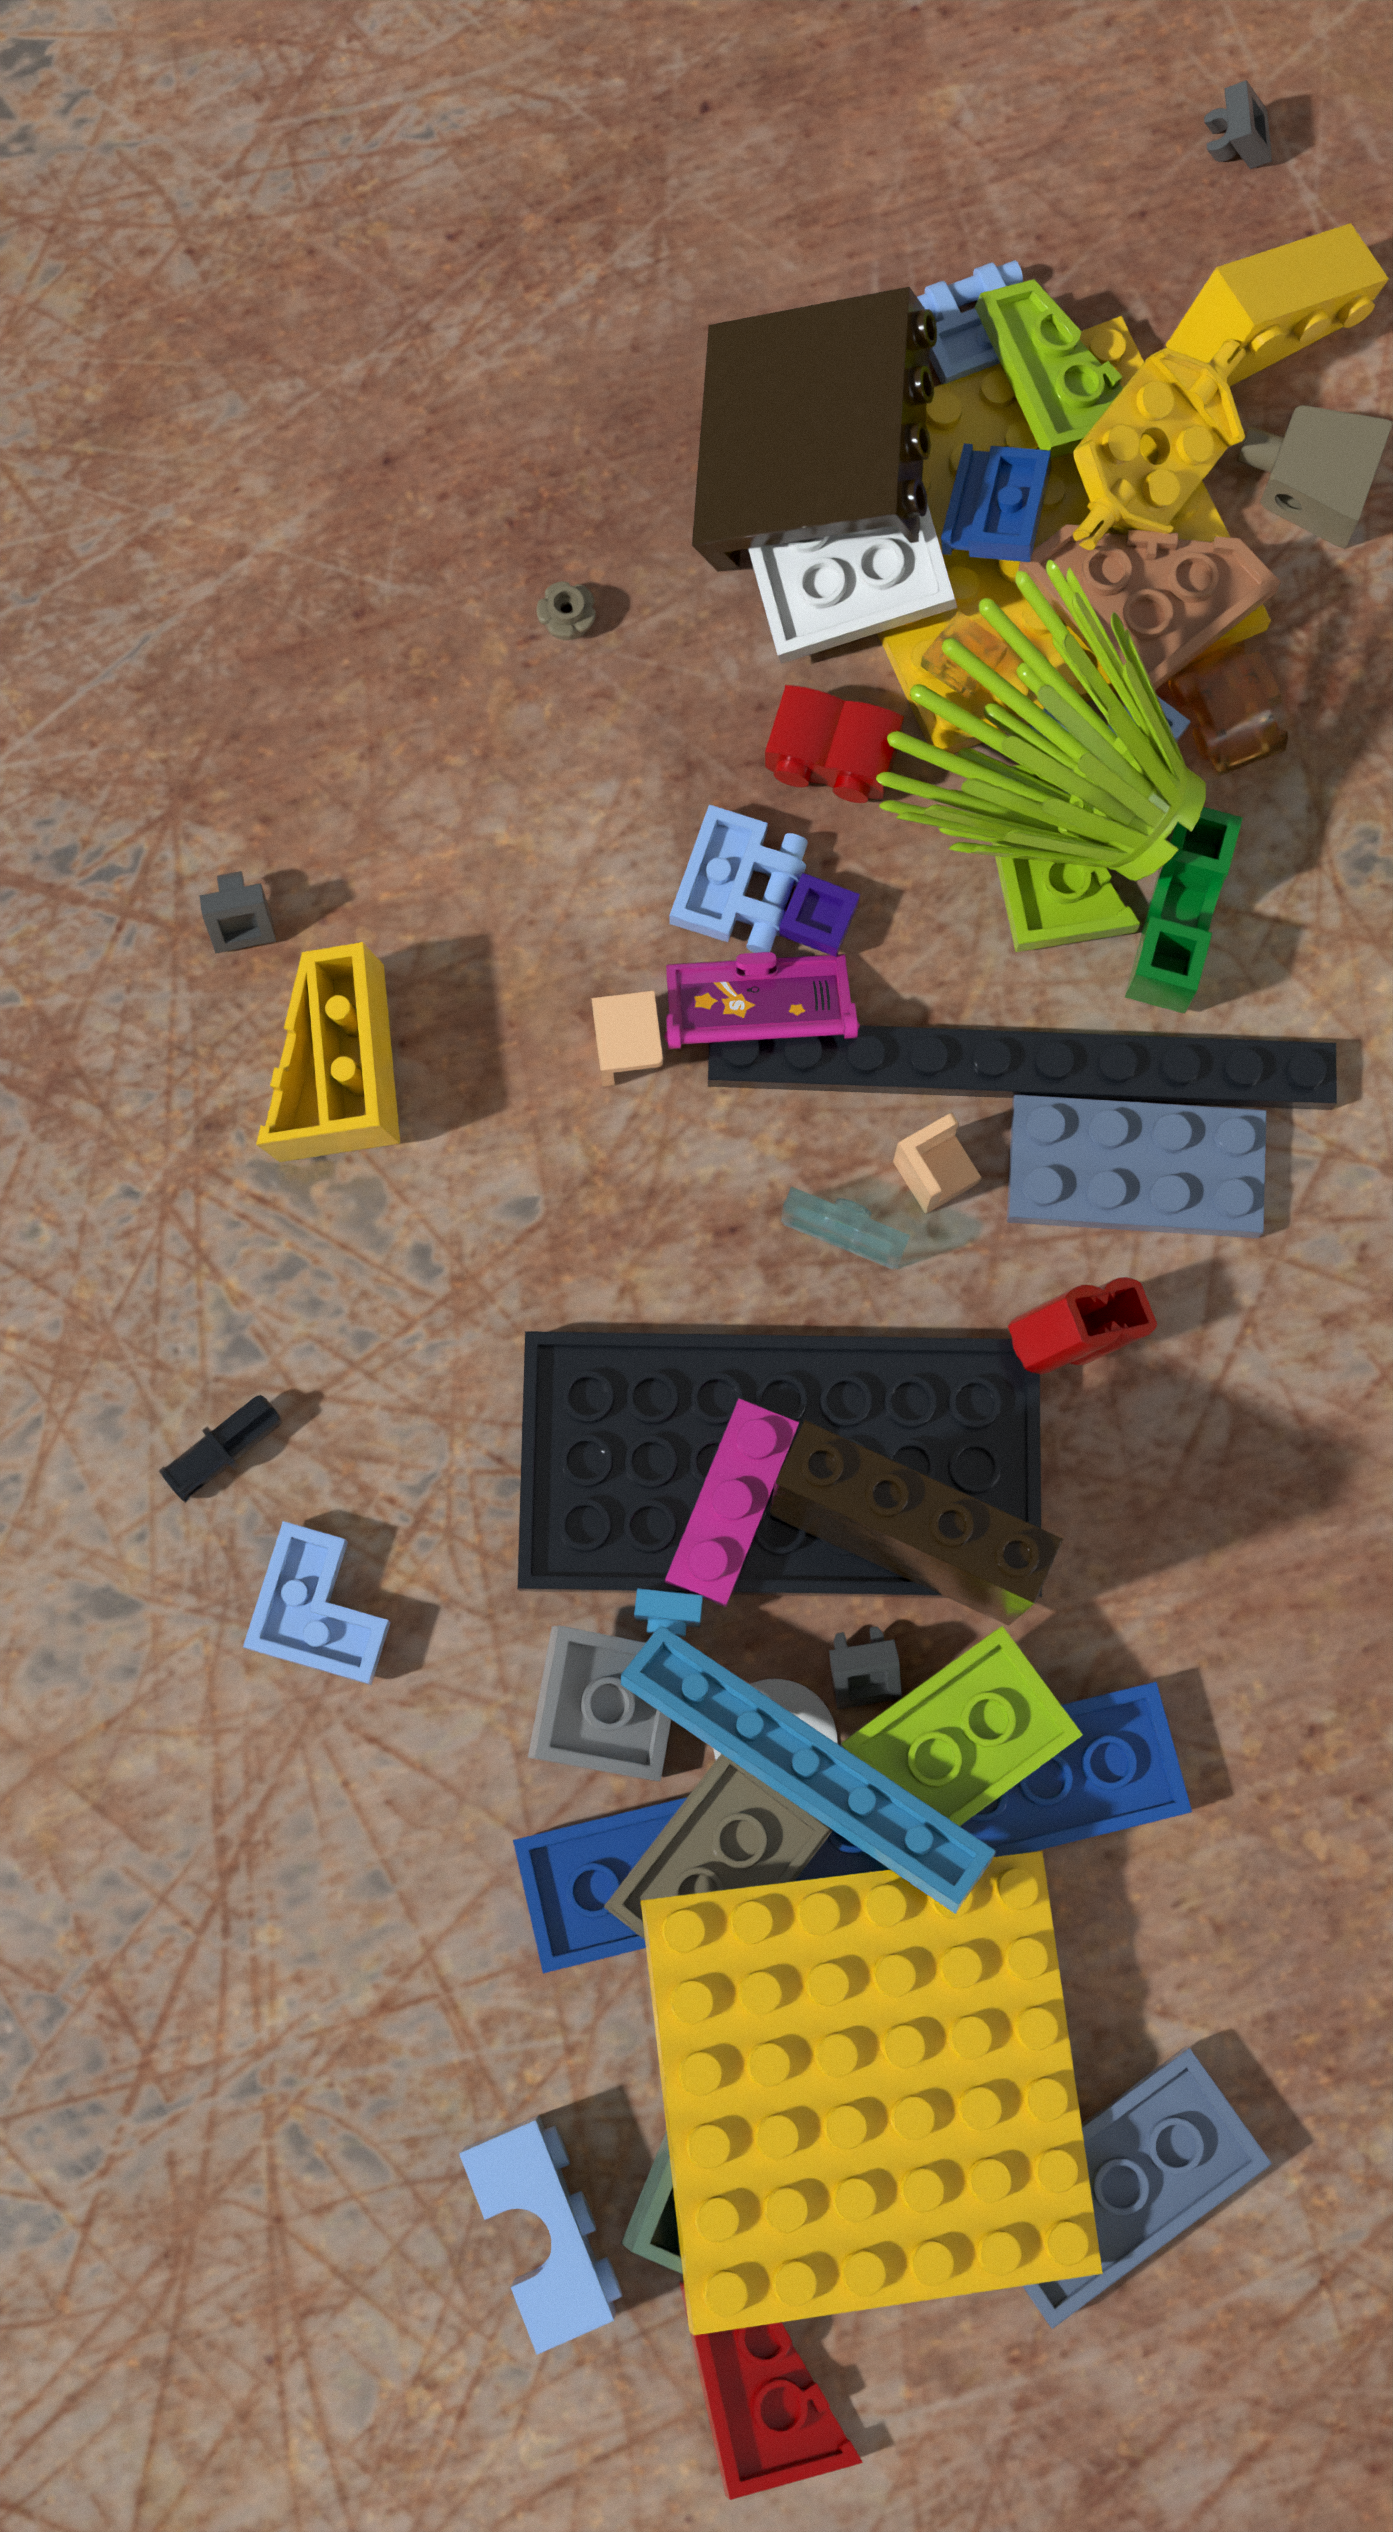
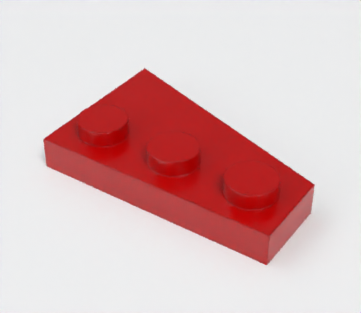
M680 2281L679 2284L687 2316L684 2281ZM782 2322L700 2335L691 2334L724 2492L729 2500L863 2463L829 2408L830 2405L818 2384L814 2382L792 2344L793 2341Z

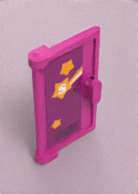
M772 952L745 953L738 955L735 961L666 965L669 1014H666L667 1031L664 1034V1038L668 1043V1049H680L681 1044L830 1035H844V1039L857 1038L860 1024L857 1020L855 1003H851L845 954H838L837 957L819 955L777 958Z

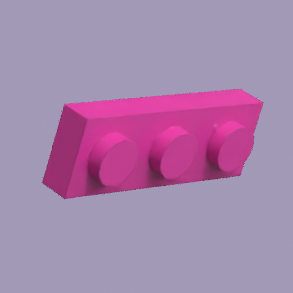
M738 1398L665 1578V1583L695 1595H703V1598L724 1607L727 1606L774 1489L775 1482L798 1429L799 1422Z

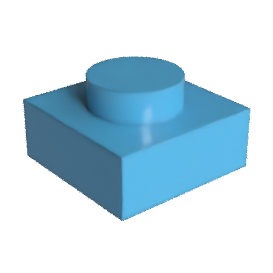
M637 1589L634 1611L635 1620L648 1622L647 1633L653 1634L662 1625L678 1637H686L687 1626L700 1627L703 1595Z

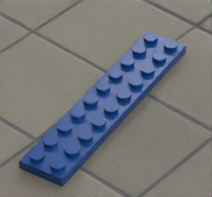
M1157 1682L1061 1705L1083 1735L960 1827L996 1851L994 1857L1030 1853L1191 1813L1192 1809ZM687 1797L513 1840L543 1973L646 1948L645 1940L605 1909L604 1905ZM833 1830L795 1881L890 1869Z

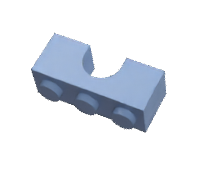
M540 2115L464 2147L459 2155L484 2220L507 2210L524 2209L540 2217L549 2230L551 2253L548 2259L538 2268L516 2277L511 2285V2290L536 2355L614 2321L616 2309L613 2301L623 2297L622 2291L609 2258L605 2257L597 2261L591 2248L587 2234L596 2231V2225L583 2192L579 2191L572 2195L569 2192L561 2168L571 2163L556 2125L545 2129Z

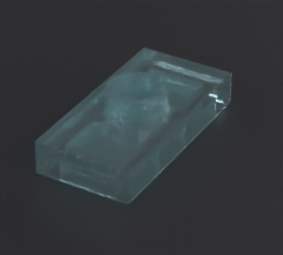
M791 1187L782 1208L781 1221L783 1225L893 1270L894 1268L898 1269L910 1238L909 1234L870 1219L872 1214L870 1210L856 1202L843 1198H837L835 1204Z

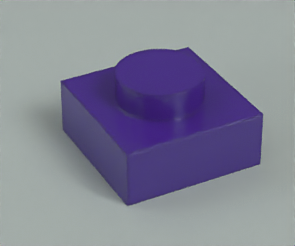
M802 872L780 924L779 936L837 957L859 904L860 894Z

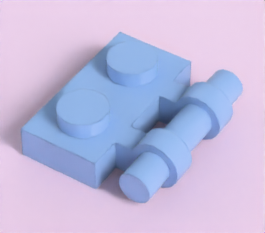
M1016 260L998 267L994 263L985 264L975 268L971 277L949 285L945 281L934 283L925 287V294L917 296L924 308L930 309L935 321H938L936 322L937 342L934 347L930 348L929 358L941 384L949 383L1000 363L976 309L961 313L958 307L978 300L980 293L1023 282L1022 271Z
M709 804L669 915L670 924L729 942L737 920L752 927L746 945L748 950L754 953L770 952L775 937L779 936V927L785 915V908L792 888L797 886L802 872H805L806 864L802 859L808 841L800 835L787 833L784 836L779 851L764 847L762 845L767 834L768 823ZM753 871L767 874L770 877L762 901L745 896Z

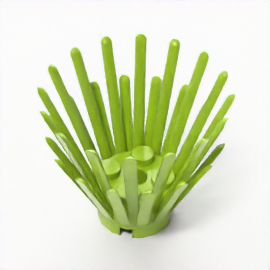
M1049 559L1046 564L1048 577L1132 718L1031 577L1024 571H1018L1015 577L1017 587L1052 634L1054 647L1103 713L1114 732L998 605L991 599L984 598L979 602L981 615L1024 661L1017 667L1018 677L1037 696L1039 703L1063 726L954 638L944 640L942 644L944 654L1039 732L996 703H990L985 706L984 716L1008 735L924 685L917 684L913 686L910 690V696L916 703L1055 786L975 749L962 748L959 750L958 755H955L903 732L895 731L887 736V741L892 747L965 777L967 780L961 786L962 791L949 790L892 772H882L876 776V780L881 785L960 809L939 804L926 808L894 800L884 801L879 804V807L885 811L899 814L895 819L939 827V831L946 835L1014 846L1004 847L957 842L948 848L953 851L1093 867H1108L1111 870H1116L1129 880L1137 881L1156 872L1179 850L1166 840L1176 826L1177 821L1192 832L1199 820L1206 800V783L1185 765L1129 629L1127 628L1125 631L1120 618L1113 612L1110 623L1127 661L1123 665L1071 568L1069 567L1067 570L1066 581L1057 564Z

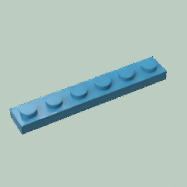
M662 1625L657 1628L621 1674V1685L953 1913H957L992 1862L996 1852L994 1849Z

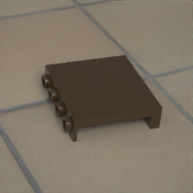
M910 287L709 325L692 546L717 572L739 569L741 549L896 526L909 543L919 542L920 517H924L927 512V494L922 482L923 460L929 458L931 451L930 435L925 424L926 406L932 402L934 396L933 378L929 369L930 348L934 347L937 342V327L932 311L924 308Z
M804 1420L775 1482L770 1511L771 1516L1008 1626L1035 1604L1063 1541V1538Z

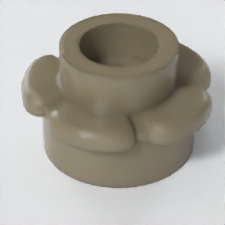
M566 581L556 582L545 590L544 599H540L537 603L536 612L538 620L541 624L545 625L552 636L558 639H577L584 635L595 621L596 611L592 608L595 599L591 591L581 584L570 586ZM564 605H570L572 611L564 613L561 611V608Z

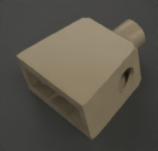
M1306 405L1297 406L1294 409L1284 437L1250 426L1237 461L1270 472L1260 501L1265 509L1345 549L1359 521L1393 421Z

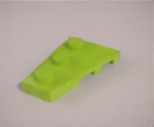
M1035 279L980 293L975 305L976 312L1040 450H1050L1051 459L1073 453L1075 448L1122 391L1123 387L1120 385L1123 378L1122 375L1109 361L1101 364L1080 341L1082 331Z
M1022 765L1011 766L1055 786ZM992 843V845H995V846L1014 847V846H1008V845H1002V844ZM995 856L1015 952L1136 933L1141 925L1130 906H1124L1110 882L1112 876L1106 867Z

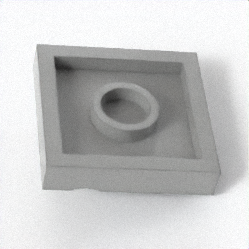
M560 1625L552 1626L528 1758L661 1782L671 1719L621 1685V1674L646 1643Z

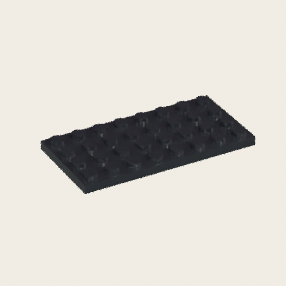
M525 1331L517 1585L519 1591L637 1593V1589L692 1594L665 1583V1578L738 1398L799 1422L788 1454L804 1420L1041 1528L1040 1374L1024 1369L1021 1360L1014 1351L1012 1339ZM774 1489L731 1594L947 1598L771 1516L770 1511ZM1042 1589L1038 1595L1037 1600H1039L1042 1597Z

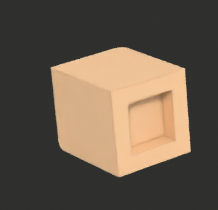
M654 991L591 998L602 1087L615 1085L613 1074L615 1072L656 1068L662 1065L663 1056Z
M953 1113L945 1115L897 1144L893 1163L925 1214L976 1186L981 1180L980 1174L955 1136L959 1123Z

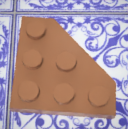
M1066 524L1034 549L1031 561H1020L1018 571H1024L1031 577L1053 610L1092 651L1046 571V564L1050 559L1057 564L1067 581V570L1070 567L1123 665L1127 661L1111 627L1112 613L1115 612L1118 615L1125 631L1127 628L1129 629L1154 690L1159 688L1275 595L1281 584V581L1240 538L1215 536L1213 542L1178 539V533L1164 534L1128 529L1127 535L1105 533L1094 550H1086L1079 545L1083 539L1075 541L1073 538V532L1080 525Z

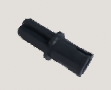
M255 1396L214 1430H211L208 1426L202 1430L205 1434L202 1439L168 1466L162 1467L159 1472L177 1496L186 1503L193 1494L230 1466L233 1470L237 1469L239 1464L236 1460L278 1428L282 1422L281 1417L264 1396Z

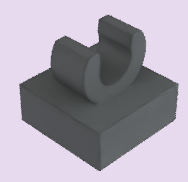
M1247 80L1224 88L1226 108L1210 111L1204 116V122L1212 134L1220 133L1224 130L1227 131L1220 139L1207 143L1208 152L1218 162L1227 161L1239 153L1250 169L1272 162L1267 108Z
M242 871L218 875L219 892L199 895L202 916L215 954L276 942L274 922L262 884L245 886Z
M878 1627L870 1628V1644L848 1647L844 1632L836 1633L835 1650H829L832 1686L837 1710L902 1699L900 1664L895 1640L884 1641V1635Z

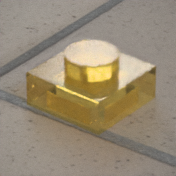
M958 611L922 655L920 666L970 701L982 684L944 654L942 650L944 640L948 638L958 640L993 670L1006 656L1008 645Z

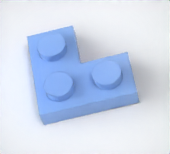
M283 1521L243 1647L251 1651L372 1685L391 1622L387 1619L329 1603L348 1544L346 1539Z

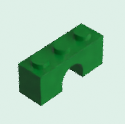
M1203 807L1199 820L1192 832L1177 821L1173 831L1167 837V841L1179 850L1167 863L1159 868L1125 998L1183 1014L1187 1011L1198 990L1212 937V932H1209L1210 924L1221 888L1230 869L1243 817Z

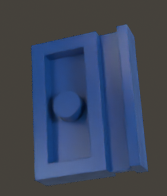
M964 443L941 536L942 554L952 555L953 549L969 551V557L1030 562L1052 468L1051 451L991 446L989 452L974 451L973 444Z

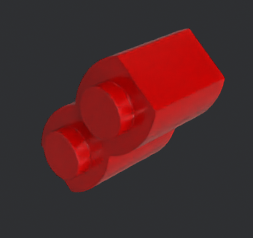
M785 685L765 750V768L774 772V777L784 784L801 788L807 787L809 782L825 784L833 788V793L836 796L849 802L866 803L869 798L883 799L886 786L881 785L876 780V776L882 772H891L898 749L888 743L887 736L891 732H903L904 716L876 705L844 701L819 690Z
M1120 1277L1099 1287L1093 1285L1077 1286L1016 1316L1009 1323L1008 1328L1012 1336L1014 1351L1021 1360L1024 1369L1032 1373L1046 1374L1069 1363L1085 1365L1150 1335L1158 1324L1141 1282L1128 1277Z

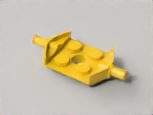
M1232 339L1225 340L1209 363L1168 348L1150 355L1073 451L1074 460L1090 500L1087 507L1091 510L1081 525L1073 532L1075 541L1083 539L1079 543L1082 548L1094 550L1103 535L1114 525L1125 530L1171 533L1174 528L1169 523L1227 448L1243 441L1245 434L1230 387L1227 384V378L1246 357L1244 348L1235 351L1240 346L1237 341ZM1142 434L1150 436L1156 443L1158 456L1155 464L1146 461L1140 452V438Z

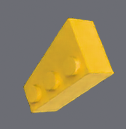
M1349 223L1216 267L1165 346L1173 351L1209 363L1225 340L1232 339L1237 341L1240 346L1235 351L1244 348L1246 357L1227 378V384L1230 387L1342 327L1349 328L1360 323L1373 311L1375 307L1373 300L1389 278L1353 225Z
M363 942L302 952L284 1024L287 1036L279 1068L274 1067L270 1083L273 1095L265 1126L260 1125L256 1145L277 1161L285 1162L400 1144L384 964Z

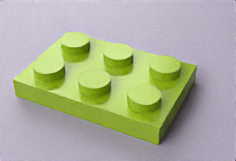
M1001 1626L851 1735L840 1746L958 1826H961L1083 1734L1005 1628Z

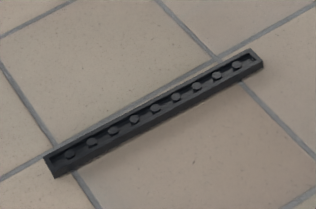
M860 1025L857 1038L844 1039V1035L709 1043L708 1087L1013 1098L1014 1095L1157 1104L1332 1110L1337 1104L1336 1043Z

